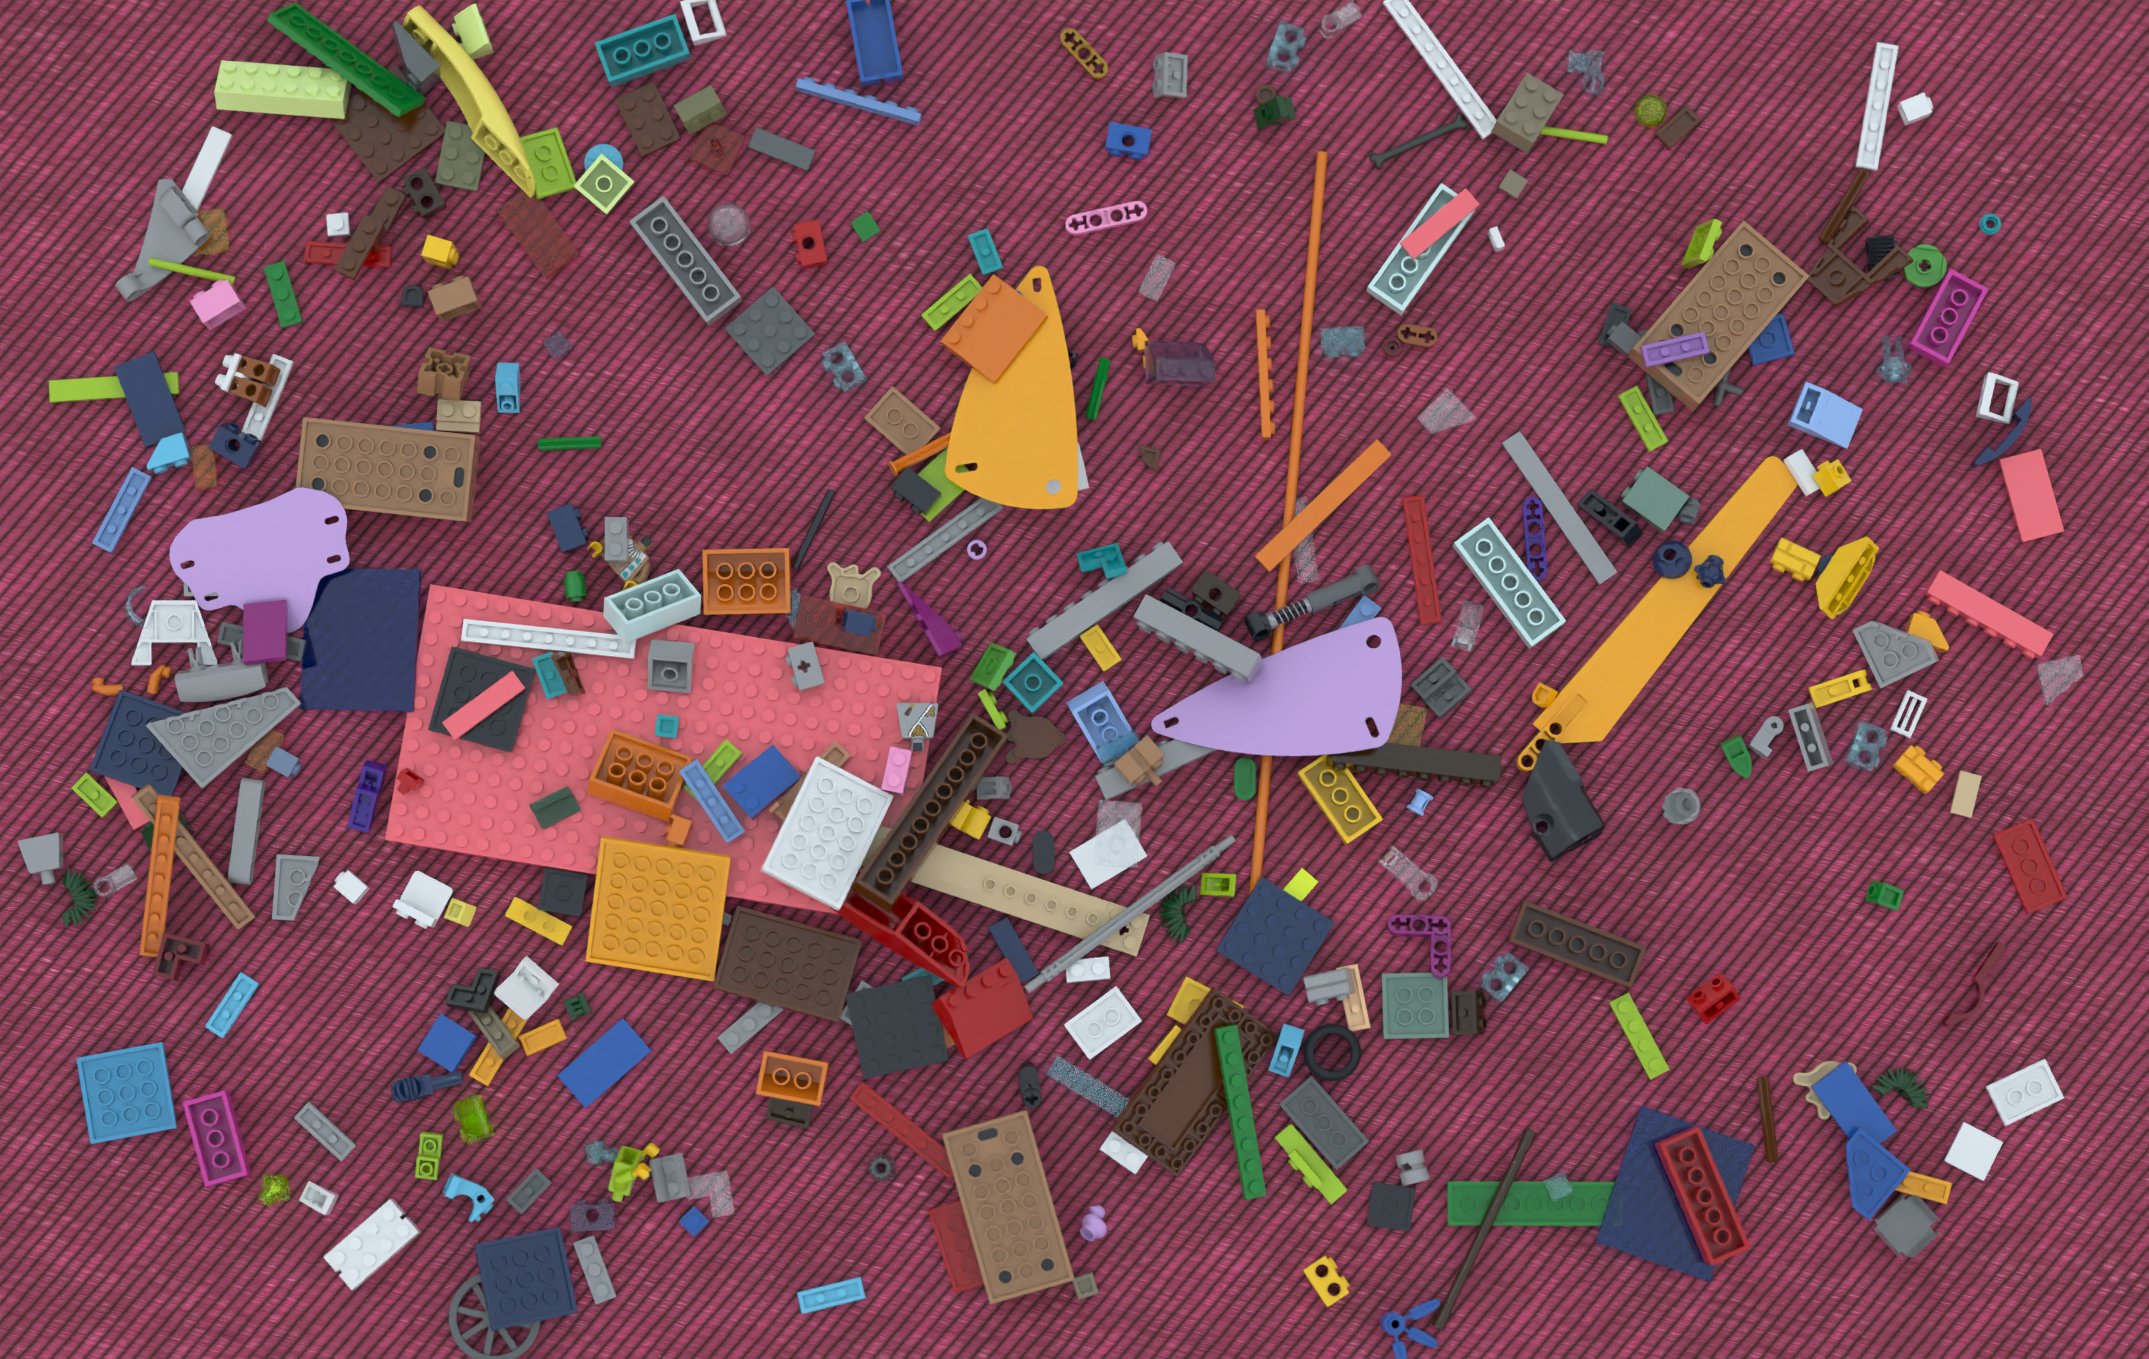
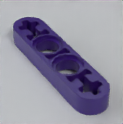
M1530 497L1522 505L1526 566L1535 580L1541 581L1547 574L1542 503L1538 498ZM1530 502L1538 505V508L1534 511V517L1539 516V519L1527 520V517H1531V510L1526 508ZM1530 523H1537L1540 527L1539 533L1531 534L1528 531V525ZM1532 544H1538L1541 547L1540 555L1534 556L1530 553L1529 548ZM1542 558L1543 562L1539 561L1538 567L1543 569V572L1540 573L1539 577H1536V574L1531 572L1535 568V562L1530 563V559L1538 560Z

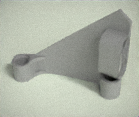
M173 179L158 180L149 225L134 273H128L115 285L127 302L137 299L173 272L148 266L150 257L182 264L211 236L198 219L197 210Z

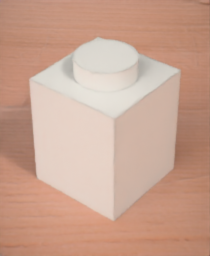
M1921 93L1901 101L1897 108L1906 126L1929 117L1932 113L1933 105L1930 98H1926L1925 94Z
M349 870L346 873L344 871L341 872L335 879L336 884L334 887L353 904H357L370 889Z

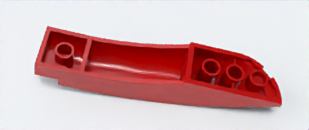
M860 867L841 908L838 911L832 907L830 908L894 952L959 988H963L968 978L970 963H968L967 947L961 936L919 901L916 902L902 894L891 912L888 913L853 890L855 880L863 870Z

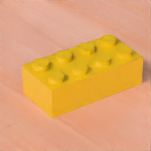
M1327 754L1322 755L1300 770L1297 775L1342 841L1347 845L1383 819L1349 769L1346 768L1344 771L1333 770V767L1326 766Z

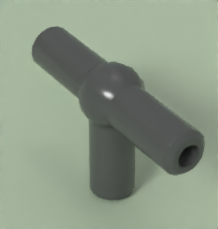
M1730 370L1716 385L1717 389L1713 400L1714 406H1721L1725 391L1739 396L1743 393L1742 387L1727 383Z

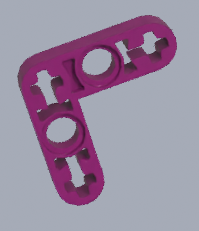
M1393 915L1390 917L1387 928L1393 936L1430 937L1431 974L1436 979L1446 978L1451 967V924L1448 918L1430 915ZM1395 921H1399L1400 925H1406L1407 921H1410L1409 931H1406L1407 926H1400L1399 930H1395V926L1391 925H1394ZM1421 921L1425 924V929L1416 931L1413 928V923ZM1428 921L1432 922L1431 926H1438V922H1442L1443 926L1446 927L1443 928V931H1439L1438 927H1432L1431 931H1428ZM1436 943H1444L1447 950L1443 953L1437 952L1434 948ZM1439 958H1443L1442 967L1446 968L1443 970V973H1439L1438 969H1435L1438 967Z

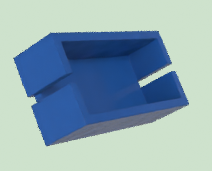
M846 0L862 88L881 84L880 80L883 79L885 83L904 80L890 1L870 0V4L866 5V0Z

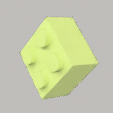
M600 154L574 187L607 215L633 185L634 181L603 154Z

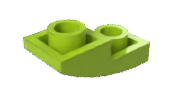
M421 1132L415 1178L437 1180L443 1134Z

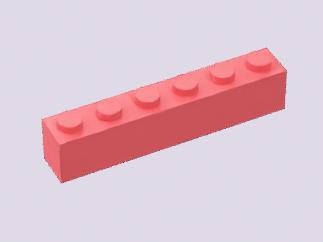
M1941 570L1935 574L1924 594L1929 597L1927 600L1932 604L1945 606L1947 608L1946 611L1957 617L1961 615L1966 618L1965 622L1971 626L1984 628V632L1994 638L1996 636L2002 638L2005 645L2011 648L2018 647L2023 650V655L2031 659L2042 656L2053 636V633Z

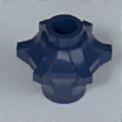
M1709 555L1707 560L1701 565L1694 567V571L1698 574L1696 579L1700 580V584L1703 587L1712 588L1715 584H1725L1723 559L1716 555Z

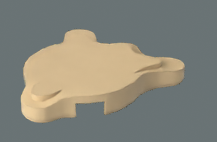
M834 562L828 564L827 570L832 578L830 601L840 614L841 619L844 607L865 611L871 604L873 596L872 587L881 576L880 569L873 567L866 573L859 574V568L856 564L846 568H842Z
M1822 1062L1808 1073H1795L1793 1075V1082L1795 1084L1809 1088V1092L1805 1095V1100L1817 1106V1115L1823 1120L1828 1119L1830 1113L1811 1089V1086L1840 1065V1062ZM1848 1062V1064L1856 1074V1066L1853 1063Z

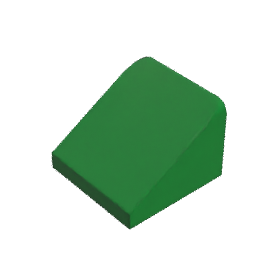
M869 211L851 222L852 228L863 243L881 231Z

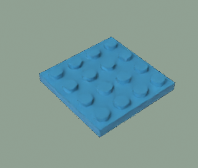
M164 1042L76 1058L91 1144L178 1128Z

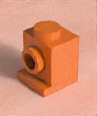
M671 814L670 818L673 820V823H668L665 835H667L666 845L685 847L693 822Z

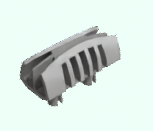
M240 639L238 642L239 650L235 640L230 642L234 660L223 664L206 666L203 664L201 647L196 648V657L193 649L189 648L187 652L191 668L178 671L175 675V683L180 701H217L260 690L266 687V683H268L266 663L244 665L243 639Z

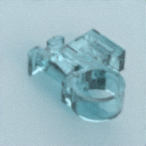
M1589 50L1585 56V54L1569 51L1567 72H1573V70H1581V73L1585 72L1582 83L1583 91L1590 96L1600 94L1604 86V74H1601L1602 57L1606 55L1605 52ZM1592 77L1591 91H1589L1585 83L1588 78ZM1596 78L1601 85L1597 91H1595Z

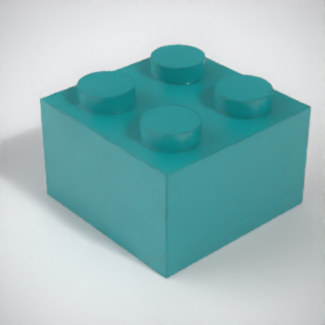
M1034 652L1002 681L1003 685L1032 715L1064 686V683Z

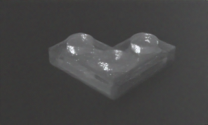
M728 1171L688 1177L691 1192L688 1200L709 1196L713 1218L735 1214Z

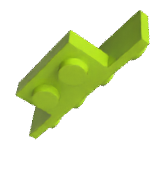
M1292 1124L1275 1137L1289 1154L1288 1156L1291 1159L1288 1162L1296 1171L1300 1169L1305 1175L1302 1178L1310 1188L1313 1185L1316 1189L1318 1188L1330 1204L1334 1203L1347 1191L1346 1187Z

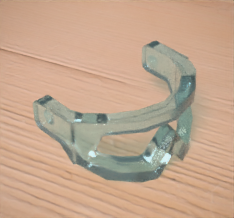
M145 585L132 590L124 607L128 620L138 627H144L146 620L139 618L133 612L131 601L136 593L146 589Z

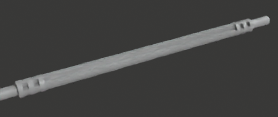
M1229 835L1216 846L1212 845L1040 971L1039 976L1024 986L1025 990L1030 993L1045 981L1049 982L1218 858L1220 856L1219 853L1236 842L1234 837Z

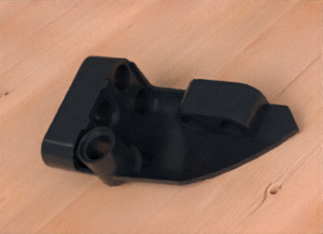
M1546 740L1521 798L1531 826V837L1539 843L1547 859L1551 862L1600 836L1606 825L1583 789V781L1560 742ZM1536 826H1544L1546 832H1538Z

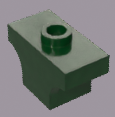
M1276 96L1253 109L1258 130L1276 125H1284L1296 118L1291 98H1284L1283 96Z

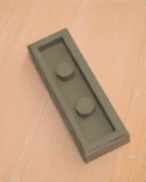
M491 1005L488 1008L487 1014L475 1011L468 1012L500 1058L504 1060L520 1047Z

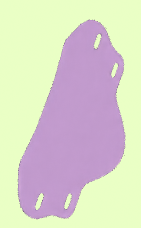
M303 487L295 488L270 501L225 515L190 521L175 537L170 547V562L176 575L189 586L193 595H195L196 602L202 609L211 611L228 605H236L243 609L244 604L286 600L288 603L287 633L294 632L304 624L309 616L320 579L326 575L344 570L349 564L350 558L345 540L347 516L343 506L334 496L324 491ZM338 516V522L329 525L325 523L326 518ZM334 555L341 556V560L330 564L327 562L328 557ZM192 560L195 562V565L190 568L182 569L180 566L181 563ZM218 593L217 599L210 601L204 599L207 594Z

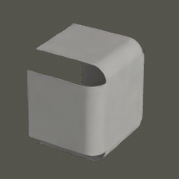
M1901 1195L1874 1219L1878 1224L1874 1231L1897 1256L1902 1257L1899 1254L1902 1251L1907 1257H1914L1940 1234L1934 1232L1929 1226L1934 1222L1941 1221L1918 1195H1912L1907 1200L1904 1199L1906 1195Z

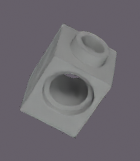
M994 817L988 839L1012 847L1014 843L1018 844L1022 831L1018 830L1019 825ZM1009 827L1012 830L1011 836L1009 838H1002L999 835L1001 828Z

